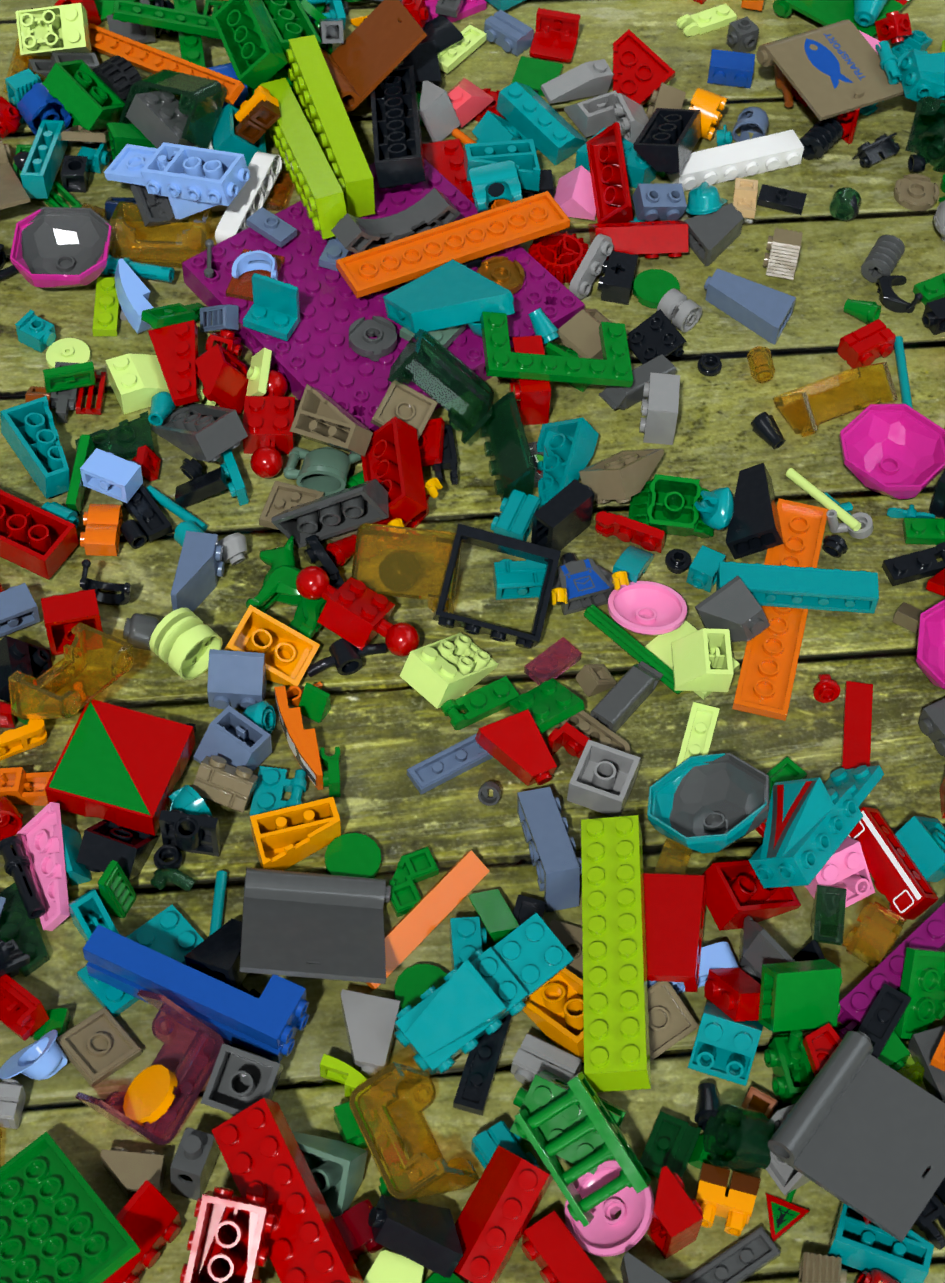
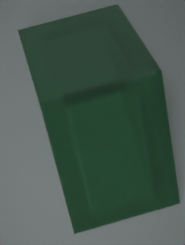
M817 885L810 923L812 941L816 940V942L835 945L843 944L846 889Z

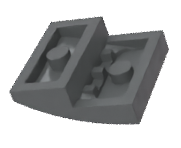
M130 185L145 227L176 223L192 217L190 215L180 220L175 219L168 197L148 194L146 186Z

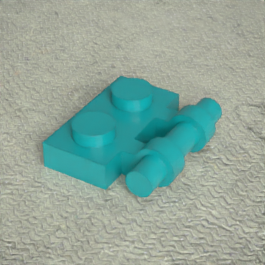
M259 767V778L254 790L250 816L303 804L301 798L302 793L306 792L307 781L305 780L306 771L296 770L295 777L287 779V769ZM284 792H291L290 799L284 801Z

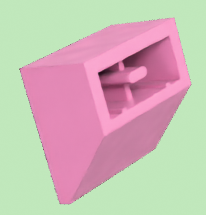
M846 837L809 885H805L826 916H830L875 893L860 841Z

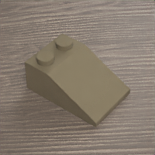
M663 449L622 450L579 471L581 483L587 485L595 493L594 500L596 504L606 503L611 500H616V503L628 502L632 496L641 492L662 458L664 451Z

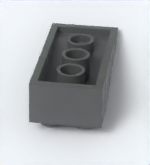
M199 403L185 404L173 411L161 425L149 426L151 431L197 460L208 463L218 460L221 457V453L227 449L231 450L241 444V440L248 437L235 409Z

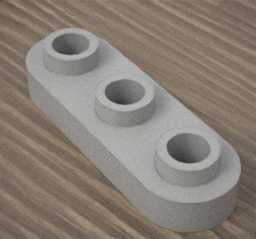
M598 234L594 238L570 282L569 290L578 299H583L590 293L595 278L601 273L603 262L612 253V239L607 235Z

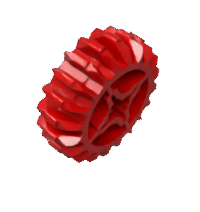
M557 231L556 233L534 239L528 253L562 284L567 283L570 285L589 248L588 244L584 243L583 238H577L576 233L569 235L567 231L565 233Z

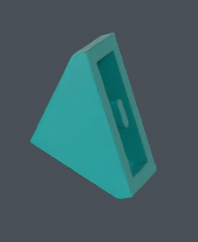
M95 889L68 904L73 924L86 942L97 925L118 933Z

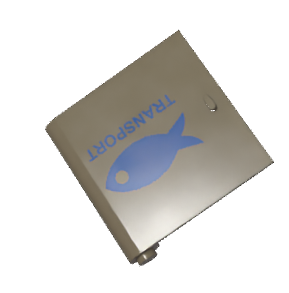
M847 19L760 45L756 53L757 61L763 67L775 64L778 66L820 121L904 94L900 81L895 85L889 84L886 72L880 66L881 60L879 55L856 26Z

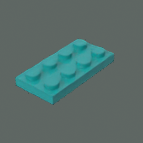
M173 904L126 937L185 965L184 956L204 941ZM87 966L77 972L79 980L101 1006L109 1010L114 1018L140 1000L89 976Z

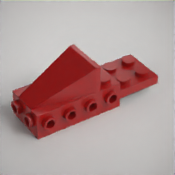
M214 1187V1191H208L202 1195V1198L199 1197L194 1212V1217H197L195 1231H191L187 1244L190 1256L188 1264L185 1263L183 1266L180 1283H262V1280H259L260 1266H265L268 1257L269 1247L264 1246L266 1234L272 1233L275 1224L276 1214L271 1213L273 1204L265 1203V1197L260 1195L246 1194L245 1198L233 1196L234 1190L223 1187Z

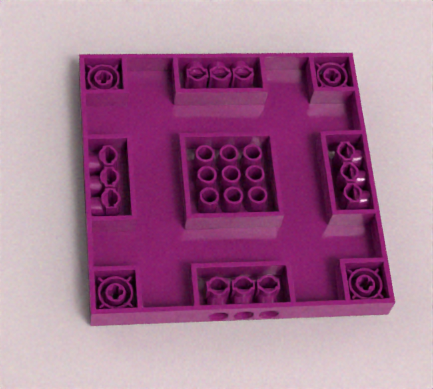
M424 159L426 181L415 185H397L394 188H379L375 162L368 165L374 180L375 214L358 218L378 219L397 214L420 201L434 187L447 196L461 213L454 221L481 212H477L475 204ZM301 201L274 214L297 229V236L282 248L249 227L212 247L211 268L214 270L213 277L207 278L204 275V270L207 268V250L182 262L184 283L207 307L226 304L239 306V330H233L236 337L242 338L241 342L251 352L259 346L272 351L271 358L274 360L275 370L285 376L288 384L287 389L299 401H301L306 384H309L326 393L372 432L380 428L370 422L393 379L438 402L434 409L436 410L493 377L486 376L483 339L481 336L475 335L467 324L466 329L439 357L400 337V329L403 326L387 317L383 296L411 281L356 298L340 272L320 267L319 258L330 238L323 240L319 231L315 232L312 220L308 218L306 207H303ZM519 244L480 257L483 262L491 257L504 256L513 262L516 260L524 268L525 279L523 286L517 293L513 294L515 313L507 315L510 347H512V337L535 336L531 320L528 316L531 312L541 308L545 315L559 329L585 308V304ZM257 250L269 253L277 261L278 281L298 287L300 323L288 341L243 326V318L253 305V274L257 273L271 278V272L252 270L241 274L238 279H235L231 275L232 266L242 253ZM471 268V270L477 272L478 268ZM373 316H380L391 321L397 333L395 349L390 354L379 358V361H372L369 358L358 355L349 348V328L359 318L365 317V320L372 319ZM374 335L373 337H369V338L375 339V338H377V336Z

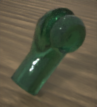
M175 868L157 869L150 881L151 885L158 889H163L168 882L187 892L191 890L195 883V879Z

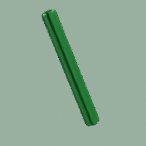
M591 605L586 608L584 617L637 662L643 661L662 673L663 677L660 681L675 694L683 692L674 691L673 670L598 607Z

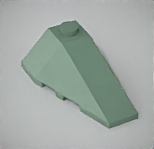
M292 1131L333 1218L342 1215L348 1210L363 1181L368 1151L342 1141Z

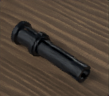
M18 836L7 837L0 841V855L3 856L5 861L4 869L14 879L28 918H39L45 914L46 909L29 872L30 860L23 854L21 839Z

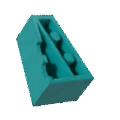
M605 127L602 128L597 134H599L600 132H602V131L605 130L606 128H605ZM622 138L629 187L637 188L638 184H650L656 178L657 171L633 149V143ZM585 143L577 150L575 168L582 165L590 172Z
M533 139L465 144L464 168L467 181H470L469 170L471 168L513 161L516 166L521 189L539 191L540 166Z
M841 1202L827 1255L842 1258L843 1265L863 1272L880 1269L898 1280L899 1283H924L929 1272L934 1245L911 1229L901 1243L871 1222L866 1225L861 1214Z

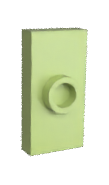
M263 348L251 358V365L247 372L248 385L246 396H264L266 394L272 351L267 348Z

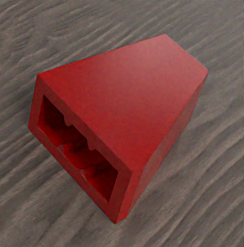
M529 709L478 729L475 737L477 744L527 786L535 783L543 785L552 779L557 765Z

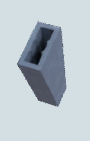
M718 268L712 277L708 276L704 285V289L707 290L706 301L774 345L793 314L796 297Z

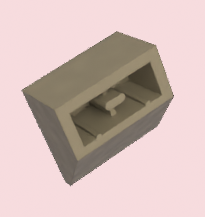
M582 309L562 325L557 333L559 338L562 339V344L577 352L578 357L603 360L599 326L601 322H612L597 309Z

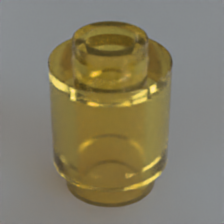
M754 347L747 354L751 376L758 383L769 382L775 373L771 351L767 347Z

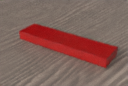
M846 681L841 768L853 769L862 765L870 766L873 684Z

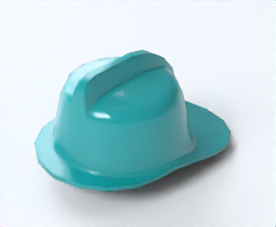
M703 182L700 186L690 190L685 211L691 215L713 213L726 204L728 200L720 197L719 191L715 186Z

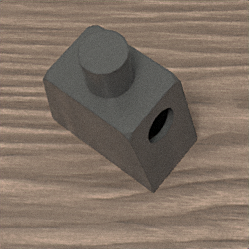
M189 1127L185 1129L170 1167L171 1193L196 1201L199 1197L202 1198L220 1154V1149L214 1135ZM189 1176L193 1181L184 1180V1177Z

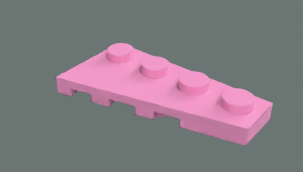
M50 802L16 833L22 841L21 849L24 856H27L30 860L29 872L46 909L45 914L40 917L42 928L46 931H53L70 916L60 804Z

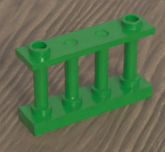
M580 1072L567 1082L570 1087L567 1089V1094L531 1117L525 1108L514 1117L517 1120L515 1126L519 1134L524 1139H529L567 1199L569 1213L575 1221L578 1222L580 1220L585 1227L594 1218L590 1211L592 1208L627 1186L629 1188L633 1187L639 1193L647 1188L652 1180L583 1072ZM573 1104L577 1106L580 1104L587 1114L585 1121L548 1144L538 1127ZM591 1131L594 1133L598 1132L604 1141L602 1144L603 1148L565 1171L555 1155ZM608 1159L612 1161L616 1159L622 1169L620 1176L582 1199L572 1182Z

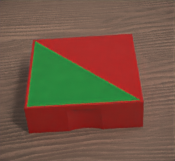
M89 698L45 787L48 804L50 802L59 803L60 810L85 817L105 819L117 826L156 836L160 827L159 817L161 810L167 811L170 804L168 796L172 794L173 788L182 777L195 748L194 727Z

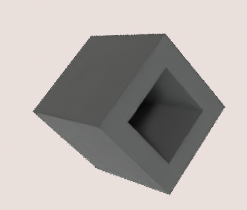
M341 18L319 19L322 44L344 43L343 20Z

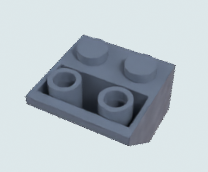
M228 705L209 724L193 757L195 761L201 764L206 756L216 755L224 758L227 761L226 764L236 768L237 766H245L254 771L272 753L271 734Z

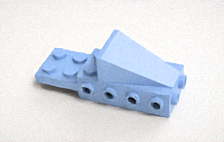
M163 142L158 149L126 144L104 171L106 180L146 186L148 194L168 197L175 219L180 220L217 205L229 206L245 183L248 182L250 171L244 154Z

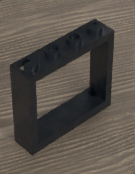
M458 523L454 532L433 620L439 621L438 625L446 628H454V625L462 627L464 632L479 635L480 632L488 634L490 639L505 642L507 639L515 641V645L527 649H530L531 646L535 647L540 641L561 551ZM461 542L546 564L530 634L444 612Z

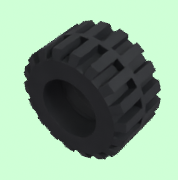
M113 56L92 69L128 106L120 119L126 117L135 94L147 93L140 74L123 57Z

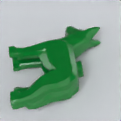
M290 536L283 547L260 551V559L271 568L265 575L261 590L254 598L247 600L246 607L248 608L252 605L265 613L276 601L297 606L294 619L287 626L312 639L315 632H319L322 625L317 621L327 601L323 598L309 600L302 597L297 591L296 578L301 570L295 566L294 537Z

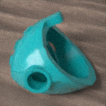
M187 784L168 796L172 801L170 811L180 810L186 814H207L212 816L205 803L208 799L201 797Z

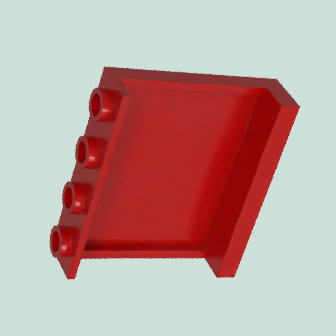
M643 873L647 981L684 982L686 992H698L707 894L705 875Z

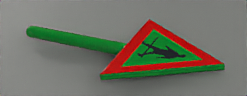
M796 1189L787 1195L785 1201L766 1193L770 1234L773 1242L778 1240L810 1213L809 1210L791 1203Z

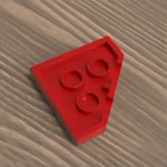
M629 29L613 43V91L622 93L643 106L650 99L654 89L658 91L661 83L667 84L675 76V71Z

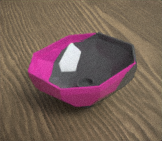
M42 207L16 223L10 254L11 263L34 287L73 288L88 285L96 280L106 268L112 225L91 208Z

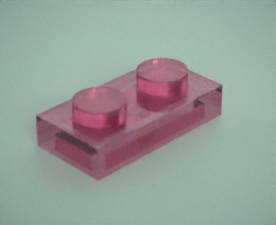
M562 637L525 665L524 673L538 685H541L552 678L556 679L581 660L582 653Z

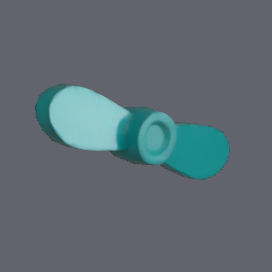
M909 505L907 510L893 507L887 510V515L891 518H935L934 514L917 512L914 509V505Z

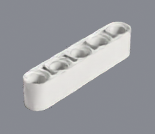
M256 152L248 166L250 171L248 182L245 183L231 204L227 206L216 228L215 240L217 244L249 228L246 225V219L263 207L281 171L282 158L280 155Z

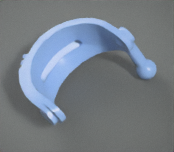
M257 250L242 253L233 263L231 275L235 279H238L241 274L248 271L266 270L271 272L272 279L278 280L276 258L265 251Z

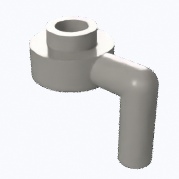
M831 509L826 513L829 530L833 534L848 532L855 539H864L873 532L872 518L866 513L859 512L851 515L862 524V529L858 531L852 530L844 522L839 523L835 510Z

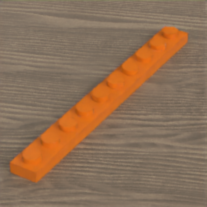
M90 23L88 25L92 50L110 57L118 55L121 58H125L135 67L231 105L235 103L245 88L244 84L239 80Z

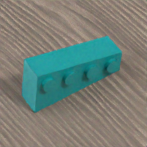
M47 396L0 411L2 435L45 498L67 492L69 490V467L63 448L60 445L58 431L53 422V415L49 409Z

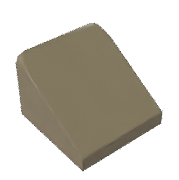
M903 602L895 612L892 622L917 633L919 617L924 611Z
M604 664L584 665L576 675L577 682L588 697L616 685L615 679Z

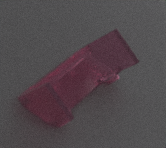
M140 989L137 995L159 1010L152 1022V1032L164 1044L152 1065H163L175 1074L177 1088L174 1086L172 1092L175 1095L173 1103L157 1121L153 1123L145 1122L143 1125H139L125 1116L123 1103L126 1092L124 1091L111 1093L105 1102L80 1092L77 1093L75 1098L107 1119L158 1145H165L175 1137L211 1075L224 1041L217 1032L164 995Z

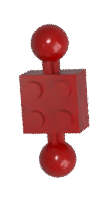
M269 370L266 394L264 396H245L243 426L248 437L243 439L244 454H252L250 460L251 468L261 478L276 476L283 466L281 454H289L295 444V434L290 432L296 415L295 397H284L288 388L287 380L282 373L276 370Z
M308 566L298 573L296 588L302 597L309 600L323 598L327 601L317 622L357 648L363 650L378 634L385 637L388 650L396 656H409L410 651L418 648L419 634L416 628L404 622L394 625L388 622L395 604L384 595L368 588L362 581L350 577L342 586L336 589L330 585L328 574L320 567Z

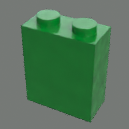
M826 959L762 964L758 1023L772 1032L821 1028L828 1023L832 1027L837 1026L840 1013L841 968Z

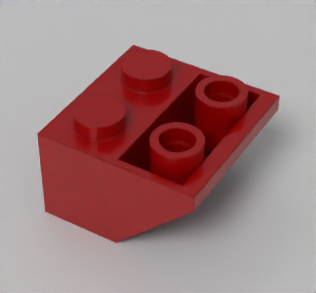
M217 343L195 359L198 369L197 376L203 383V393L209 401H215L223 408L235 409L239 416L244 407L247 392L248 368L247 365Z
M667 1165L661 1168L654 1194L652 1220L647 1234L664 1259L669 1258L696 1241L703 1221V1211L699 1203L695 1199L688 1197L684 1191L683 1181L677 1173H672Z

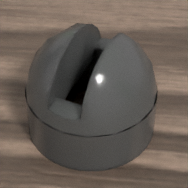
M485 782L481 785L478 792V799L487 806L497 804L501 797V788L496 782ZM489 789L493 790V797H489Z

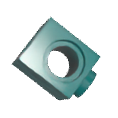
M702 545L689 567L687 583L710 593L716 583L719 562H725L726 555Z

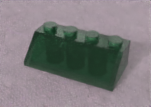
M508 392L483 412L482 423H479L480 437L485 438L486 441L484 442L485 456H490L491 460L489 461L490 475L496 478L494 480L495 493L500 495L501 501L504 497L509 498L514 489L525 492L526 495H533L535 466L514 392Z

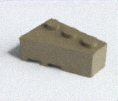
M306 384L290 432L305 439L365 457L373 432L326 393Z

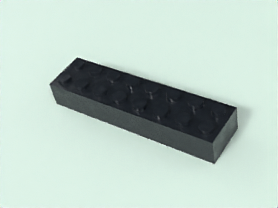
M413 66L395 68L370 93L374 160L379 188H394L397 185L404 184L415 185L426 181Z

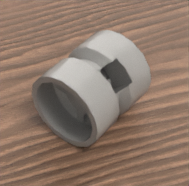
M675 288L669 290L657 306V311L661 309L666 317L672 321V324L684 333L696 325L702 314V307L691 299L687 300V296Z

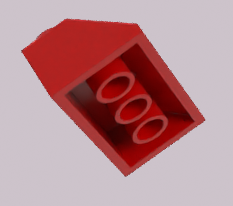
M680 220L588 224L591 244L598 234H604L612 239V251L634 255L645 254V258H658L659 253H668V257H681L682 252H688V224Z
M395 416L373 432L365 457L361 456L364 482L376 479L388 492L389 518L374 523H387L397 518L402 519V521H410L428 508L417 429Z
M498 1145L455 1223L464 1255L454 1271L472 1283H497L553 1177Z
M148 1180L142 1184L115 1217L141 1251L102 1283H139L141 1273L146 1267L150 1269L160 1257L159 1251L167 1242H173L181 1230V1220L178 1211Z

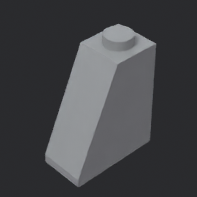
M342 989L341 1009L354 1069L367 1079H385L395 1038V1022L398 1020L396 1015L400 1012L401 1001Z

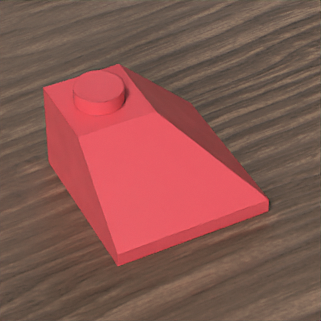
M463 78L447 92L460 121L461 128L494 101L492 96L466 78Z

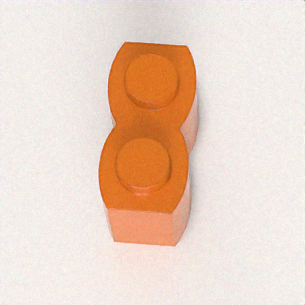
M90 504L88 512L84 511L83 526L86 528L85 532L81 531L80 546L85 548L86 555H118L121 535L120 527L123 523L121 505Z

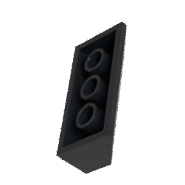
M656 108L633 144V149L657 172H664L669 175L679 173L701 137V111Z

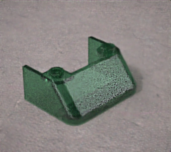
M164 69L135 82L131 86L119 123L133 124L126 117V114L135 94L160 90L172 92L175 97L180 98L178 104L179 111L188 116L181 138L199 148L208 149L227 95V89L223 84L216 80Z
M419 329L391 366L388 380L391 383L396 380L401 384L404 382L407 384L414 382L448 411L449 424L455 430L462 431L461 441L465 444L492 416L494 391L481 377L429 333Z

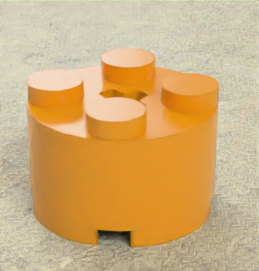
M697 88L690 102L689 110L701 111V137L711 141L716 130L713 127L719 126L723 116L720 110H724L728 98L705 89Z

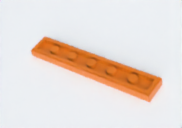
M472 850L468 851L384 936L386 978L490 872ZM366 982L372 990L377 989L381 985L380 983Z

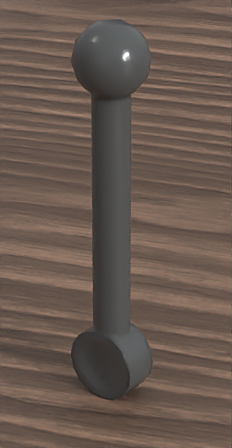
M207 239L205 241V246L207 247V268L204 270V275L207 278H211L214 276V270L211 268L214 242L211 239Z

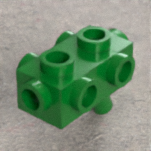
M794 1030L790 1034L785 1033L775 1036L764 1053L765 1064L768 1068L772 1067L775 1076L772 1079L773 1092L776 1096L780 1095L782 1104L791 1103L792 1105L797 1103L815 1078L803 1045V1033L801 1030Z

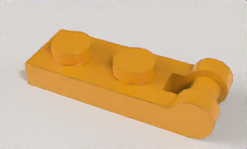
M32 717L27 725L16 729H9L0 734V761L46 743L48 735L43 718Z

